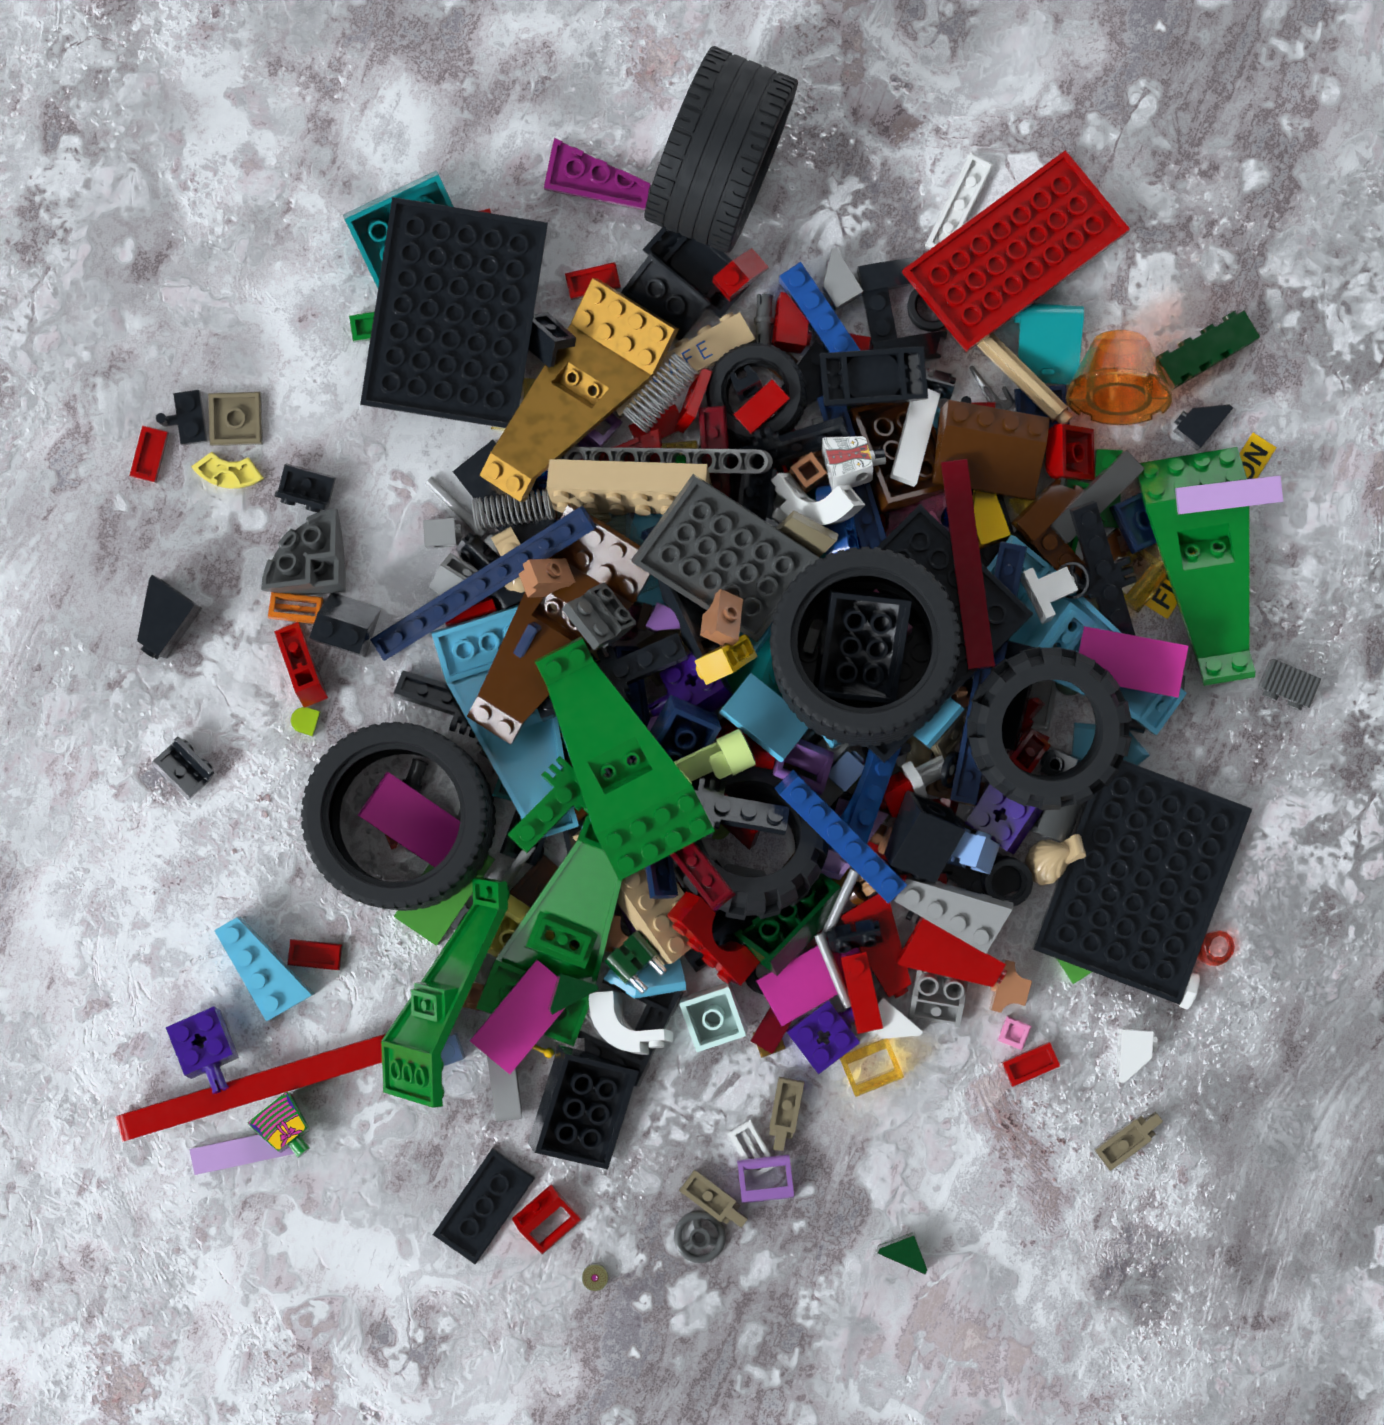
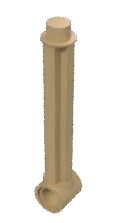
M994 333L976 345L1052 420V423L1057 421L1059 424H1067L1074 417L1067 410L1069 406L1060 400Z

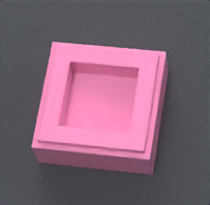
M1006 1016L997 1040L1022 1050L1032 1026Z

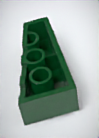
M1245 310L1239 314L1236 311L1227 314L1222 318L1224 322L1215 327L1214 324H1211L1199 331L1201 335L1192 340L1189 337L1177 344L1179 348L1172 352L1167 350L1155 357L1156 362L1152 368L1167 393L1260 338Z
M821 873L818 881H815L810 888L808 895L795 906L789 905L781 909L780 914L760 919L758 916L752 920L753 924L744 930L739 929L733 935L737 943L746 946L760 961V964L778 976L825 926L841 891V886Z

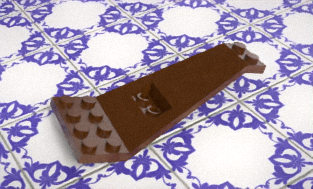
M570 503L567 505L561 518L579 507ZM590 514L589 516L597 528L548 558H566L575 583L569 587L558 589L546 597L528 598L526 592L524 593L478 696L466 716L510 745L517 738L525 721L549 696L547 686L534 660L579 637L583 638L589 652L592 650V647L562 608L568 602L583 596L589 589L605 582L625 609L629 610L639 598L651 574L631 561L641 546ZM551 603L557 606V610L551 607ZM532 622L539 624L542 629L536 633L525 655L519 658L513 652L528 624Z

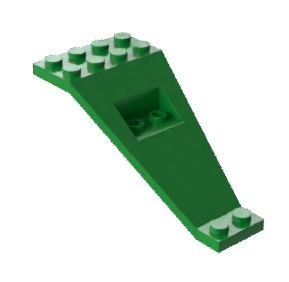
M1238 447L1140 463L1144 470L1137 476L1143 502L1199 668L1203 686L1254 678L1256 671L1249 650V506L1178 514L1175 488L1246 480L1247 477Z
M582 637L534 660L547 686L593 831L619 881L715 832L692 784L594 662ZM629 756H636V760L633 763H627ZM605 768L612 769V773L610 775H603V771Z
M588 815L585 818L576 843L495 958L475 1009L492 1014L536 959L557 977L560 973L593 984L597 983L622 880H618L593 831ZM546 931L554 933L553 940L550 941L545 938ZM572 940L578 942L579 947L577 950L570 948L569 944ZM589 995L566 1007L543 1035L574 1047L589 1009Z

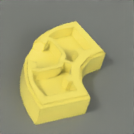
M211 452L191 466L204 480L222 488L241 489L253 486L264 480L249 457L238 462H228Z

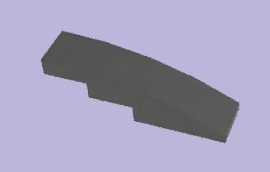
M1128 450L1123 451L1107 469L1103 470L1087 488L1083 489L1050 527L1066 544L1077 536L1069 509L1095 501L1101 513L1144 470L1143 466Z

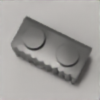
M1271 659L1266 666L1258 689L1264 691L1262 694L1264 697L1277 701L1278 697L1288 701V707L1301 711L1302 707L1310 708L1321 678L1276 659Z

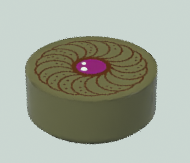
M591 1264L584 1269L582 1282L587 1289L599 1291L608 1282V1272L600 1264Z

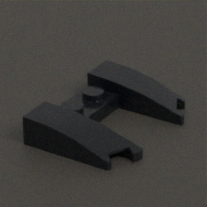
M919 257L858 266L857 273L860 287L863 290L862 298L872 350L924 346L925 361L940 359L941 354L936 352L940 338L946 339L947 330L897 338L888 290L911 286V283L903 275L902 271Z
M603 979L602 983L626 994V991L615 984L612 985ZM677 991L635 998L646 1004L635 1031L665 1029L671 1016L674 1015L684 992ZM580 1030L578 1038H584L585 1052L637 1069L639 1073L634 1086L640 1087L656 1048H649V1055L635 1054L618 1049Z

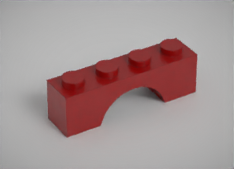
M686 891L667 914L674 923L672 925L673 929L689 939L687 941L688 945L704 955L702 960L710 967L717 969V976L727 984L732 982L741 986L760 961L746 946L732 940L717 946L712 935V924L716 913L700 896Z

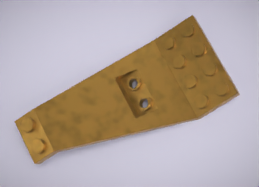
M592 278L567 329L576 337L575 347L557 350L555 366L549 368L545 365L491 451L480 473L482 478L519 502L526 501L535 480L549 468L550 459H560L647 384L653 376L657 375V371H659L679 330L597 278ZM574 373L576 374L575 382L572 380V375ZM594 386L597 389V393L595 395L592 392Z

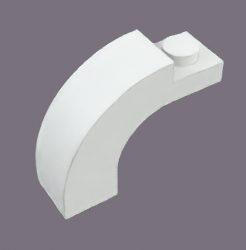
M778 473L771 480L776 486L775 491L786 500L780 506V509L786 515L796 511L821 525L844 522L865 506L850 485L837 486L826 498L821 501H815L807 496L790 473Z
M607 991L595 992L589 995V1009L593 1024L599 1034L614 1047L635 1054L649 1055V1048H663L664 1043L673 1042V1032L666 1029L633 1030L624 1017L623 994Z

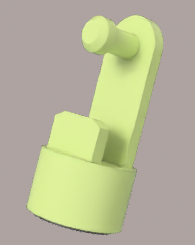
M737 729L716 739L715 743L689 754L674 763L691 783V781L710 772H714L715 776L719 779L730 774H738L756 765V760L744 734Z

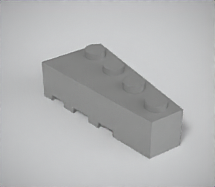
M908 873L904 880L907 886L894 900L985 954L1012 912L1014 904L1013 902L995 899L982 893L971 892L958 886L947 885L941 881L933 883L926 880L922 882L914 878L911 873Z

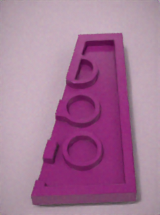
M554 137L544 190L645 210L651 186L649 182L626 171L619 170L607 164V162L596 159L584 153V151L573 148Z

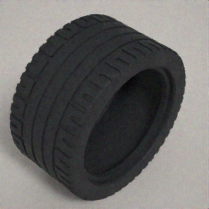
M712 46L703 58L692 80L670 132L648 196L644 213L645 220L658 226L666 227V229L675 233H681V235L690 239L694 238L702 244H709L710 247L722 252L730 253L744 228L775 154L793 104L798 80L781 72L776 73V70L766 66L762 67L761 64L754 61H747L746 58L739 55H732L731 52L719 47Z
M857 547L846 551L843 549L835 554L830 553L823 559L819 558L813 565H808L805 571L800 572L796 579L791 581L787 591L785 590L782 594L781 600L776 607L777 612H774L773 623L771 624L770 649L773 670L784 701L788 704L790 710L796 713L797 718L804 722L809 729H814L815 733L820 736L823 735L831 741L834 739L837 743L841 744L847 743L850 746L861 745V747H868V745L880 746L882 743L886 745L895 740L904 739L906 735L910 736L915 733L917 729H921L941 709V705L946 701L956 676L961 644L960 627L957 613L954 610L952 601L949 600L946 590L944 591L939 580L936 581L935 576L931 572H927L924 566L918 565L915 560L908 559L901 553L896 554L888 549L886 551L874 547V549H869V547L857 549ZM828 586L877 589L912 601L911 608L921 618L929 635L931 660L922 679L904 697L880 707H850L828 698L809 680L799 658L800 639L809 618L826 602Z
M382 722L380 725L372 724L369 727L357 729V732L347 734L346 738H341L335 746L332 745L328 749V753L319 759V764L315 765L313 774L309 776L308 786H305V796L302 798L303 809H301V817L303 821H301V828L304 831L303 839L306 841L307 845L305 846L311 854L310 858L316 864L318 871L324 875V878L339 891L341 890L342 894L355 901L378 908L398 911L424 909L440 904L441 901H446L453 895L458 894L461 891L460 889L465 888L476 877L477 871L483 867L495 835L496 810L493 805L494 798L490 785L486 782L487 778L479 765L474 762L473 758L464 749L450 739L421 725L407 722L404 724L401 722ZM400 754L422 756L437 763L446 772L455 786L461 810L458 835L448 855L428 873L407 881H382L360 868L345 847L340 830V811L343 798L355 777L377 760Z

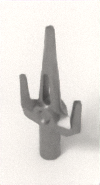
M969 367L987 402L992 401L985 388L988 389L995 399L993 401L995 402V408L1008 410L1013 406L1015 400L1006 386H1003L1002 390L1007 400H1000L975 367Z

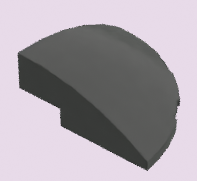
M336 508L327 509L307 517L306 523L296 530L290 529L278 542L279 549L273 559H268L262 577V591L292 594L346 591L343 538L339 514Z

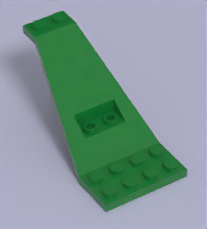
M484 877L472 879L473 905L422 981L414 983L410 999L381 1041L383 1093L432 1108L443 1107L444 1087L442 1085V1071L444 1064L441 1052L508 909L510 892L506 881Z

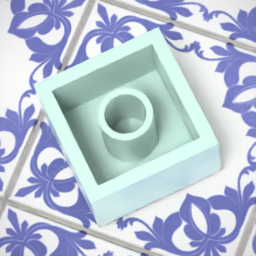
M731 982L730 984L722 983L681 997L679 1005L696 1052L747 1035L748 1028Z

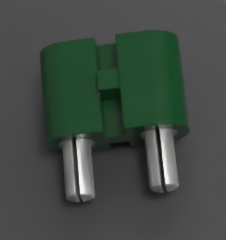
M639 931L629 936L623 942V945L615 949L605 960V963L625 985L631 982L641 994L645 993L644 990L647 991L648 989L638 978V975L642 973L641 971L645 967L647 968L651 965L660 976L667 972V969L657 959L660 953Z

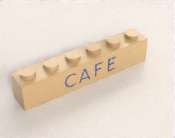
M730 312L719 319L721 323L714 327L707 325L698 330V336L691 340L686 337L675 343V349L667 353L661 367H664L678 378L665 365V362H667L680 372L669 361V358L673 359L671 355L676 353L699 374L703 368L709 369L715 366L719 358L728 353L729 350L742 344H753L755 338L741 313L739 312L734 315L733 312ZM660 367L659 372L676 384ZM658 374L656 375L658 379L669 386ZM654 378L651 379V381L667 392ZM650 382L645 384L650 386L658 394L662 395ZM645 385L641 388L648 392L655 399L657 398L645 387ZM640 389L615 412L620 419L625 416L623 410L626 407L632 411L635 410L630 405L631 402L640 408L641 406L634 401V398L645 405L646 403L638 394H641L649 402L651 400Z

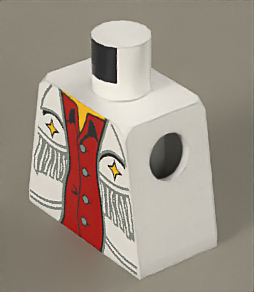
M863 436L822 438V455L832 491L841 485H850L853 488L873 480V466L886 464L884 449L869 451L866 438Z

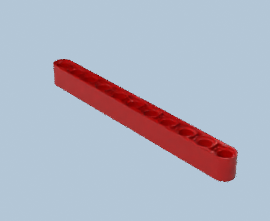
M386 1034L228 1081L226 1083L229 1088L225 1091L220 1089L221 1092L213 1094L212 1088L209 1087L117 1115L115 1119L122 1142L382 1063L381 1041Z

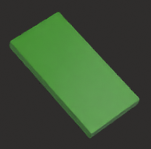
M488 855L481 870L477 871L478 874L475 878L484 877L495 861V858ZM429 864L422 875L428 873L434 867ZM472 880L465 888L460 889L461 891L458 894L453 895L446 901H441L440 904L424 909L419 908L418 910L397 911L394 918L437 946L472 895Z

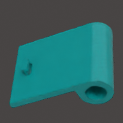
M1033 303L1014 317V323H1019L1020 329L1017 357L1043 383L1078 385L1084 306Z

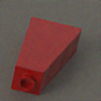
M876 893L865 902L843 913L840 918L844 925L850 924L851 932L856 931L855 922L873 918V921L879 920L883 942L877 943L873 947H859L860 952H867L869 966L888 997L894 996L897 999L909 991L907 987L911 985V980L907 967L896 963L902 951V946L891 904H888Z
M923 917L919 919L896 960V963L903 967L994 987L996 983L1000 984L1007 973V970L1004 969L1005 963L987 953H983Z

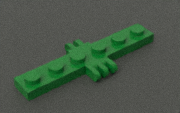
M561 756L556 759L557 763L563 767L561 770L554 764L548 767L555 774L553 778L546 771L541 774L553 789L508 833V836L525 853H528L572 807L577 811L583 808L587 812L574 769Z

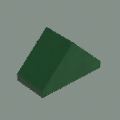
M559 973L548 1010L553 1015L594 993L599 988L596 984Z
M913 1232L880 1244L876 1249L877 1254L926 1275L928 1271Z

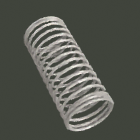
M676 353L671 355L673 359L669 358V361L680 372L667 362H665V365L678 378L664 367H661L676 384L659 371H657V374L669 386L656 376H653V378L667 392L649 380L664 397L650 386L645 385L661 403L644 389H641L642 392L656 406L641 394H638V396L653 411L634 398V401L651 417L632 402L630 405L644 419L628 407L623 410V413L646 433H649V427H653L652 422L657 423L655 417L661 418L658 412L665 414L663 408L668 410L667 404L673 405L670 399L677 401L674 394L681 396L678 390L685 392L681 386L688 387L685 380L692 383L690 377L696 378L699 375L697 371Z
M542 488L545 517L542 512L540 490L536 489L540 511L539 518L536 512L535 494L533 489H531L534 519L531 516L528 495L526 499L528 521L525 516L524 502H520L522 511L521 521L518 500L513 498L517 515L515 522L512 498L507 494L511 522H509L506 498L502 494L505 525L502 520L501 502L498 494L496 495V506L499 515V525L496 520L494 497L490 496V506L494 519L493 525L490 520L489 501L487 496L484 497L488 526L485 524L482 498L474 497L472 500V510L477 530H483L484 527L487 530L489 527L494 529L495 526L500 528L501 524L504 527L507 524L511 526L513 523L515 525L518 523L523 524L524 521L528 524L530 520L534 523L536 519L539 522L542 519L546 521L547 518L554 520L556 513L547 488Z

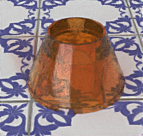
M1111 330L1101 333L1093 339L1067 388L1066 401L1073 412L1077 415H1080L1081 412L1089 415L1093 422L1108 425H1132L1150 421L1153 419V415L1160 411L1162 414L1165 413L1172 403V391L1148 339L1134 331Z

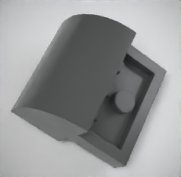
M605 582L589 589L583 596L568 602L562 608L593 650L610 646L636 624L629 611L625 609Z
M1082 804L1061 807L1060 810H1042L1030 831L1063 842L1071 837Z

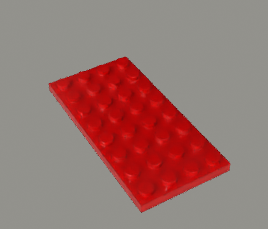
M1064 150L905 267L902 273L967 353L1126 235L1130 228L1068 152Z

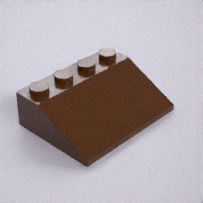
M948 400L940 409L932 483L943 485L941 462L967 459L971 490L1033 501L1046 450L1050 418Z
M910 402L875 403L852 408L849 411L855 436L866 438L869 451L884 449L886 464L873 466V480L870 481L879 514L905 508L944 492V485L932 483L938 436L933 424L917 484L913 487L890 478Z

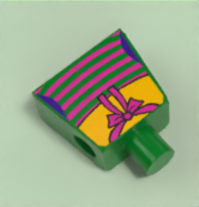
M286 1091L247 1122L253 1130L278 1152L282 1153L290 1147L297 1158H299L310 1149L302 1138L310 1130V1127L290 1092Z

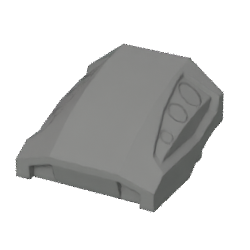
M917 970L908 1019L913 1020L915 1017L954 1024V1027L960 1028L968 981Z

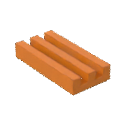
M271 592L268 618L314 624L324 599L317 596ZM276 599L317 605L316 607L279 604L276 603ZM274 610L312 613L315 616L274 612Z

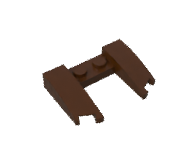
M1059 478L1055 479L1011 522L1035 551L1056 571L1068 562H1078L1086 567L1084 559L1081 560L1069 545L1050 527L1083 491L1077 485H1074L1073 489L1061 485V479ZM1115 528L1107 536L1114 561L1126 556V551L1121 552L1117 537L1121 536L1118 528ZM1075 565V573H1077L1081 579V573H1083L1084 571L1079 566Z

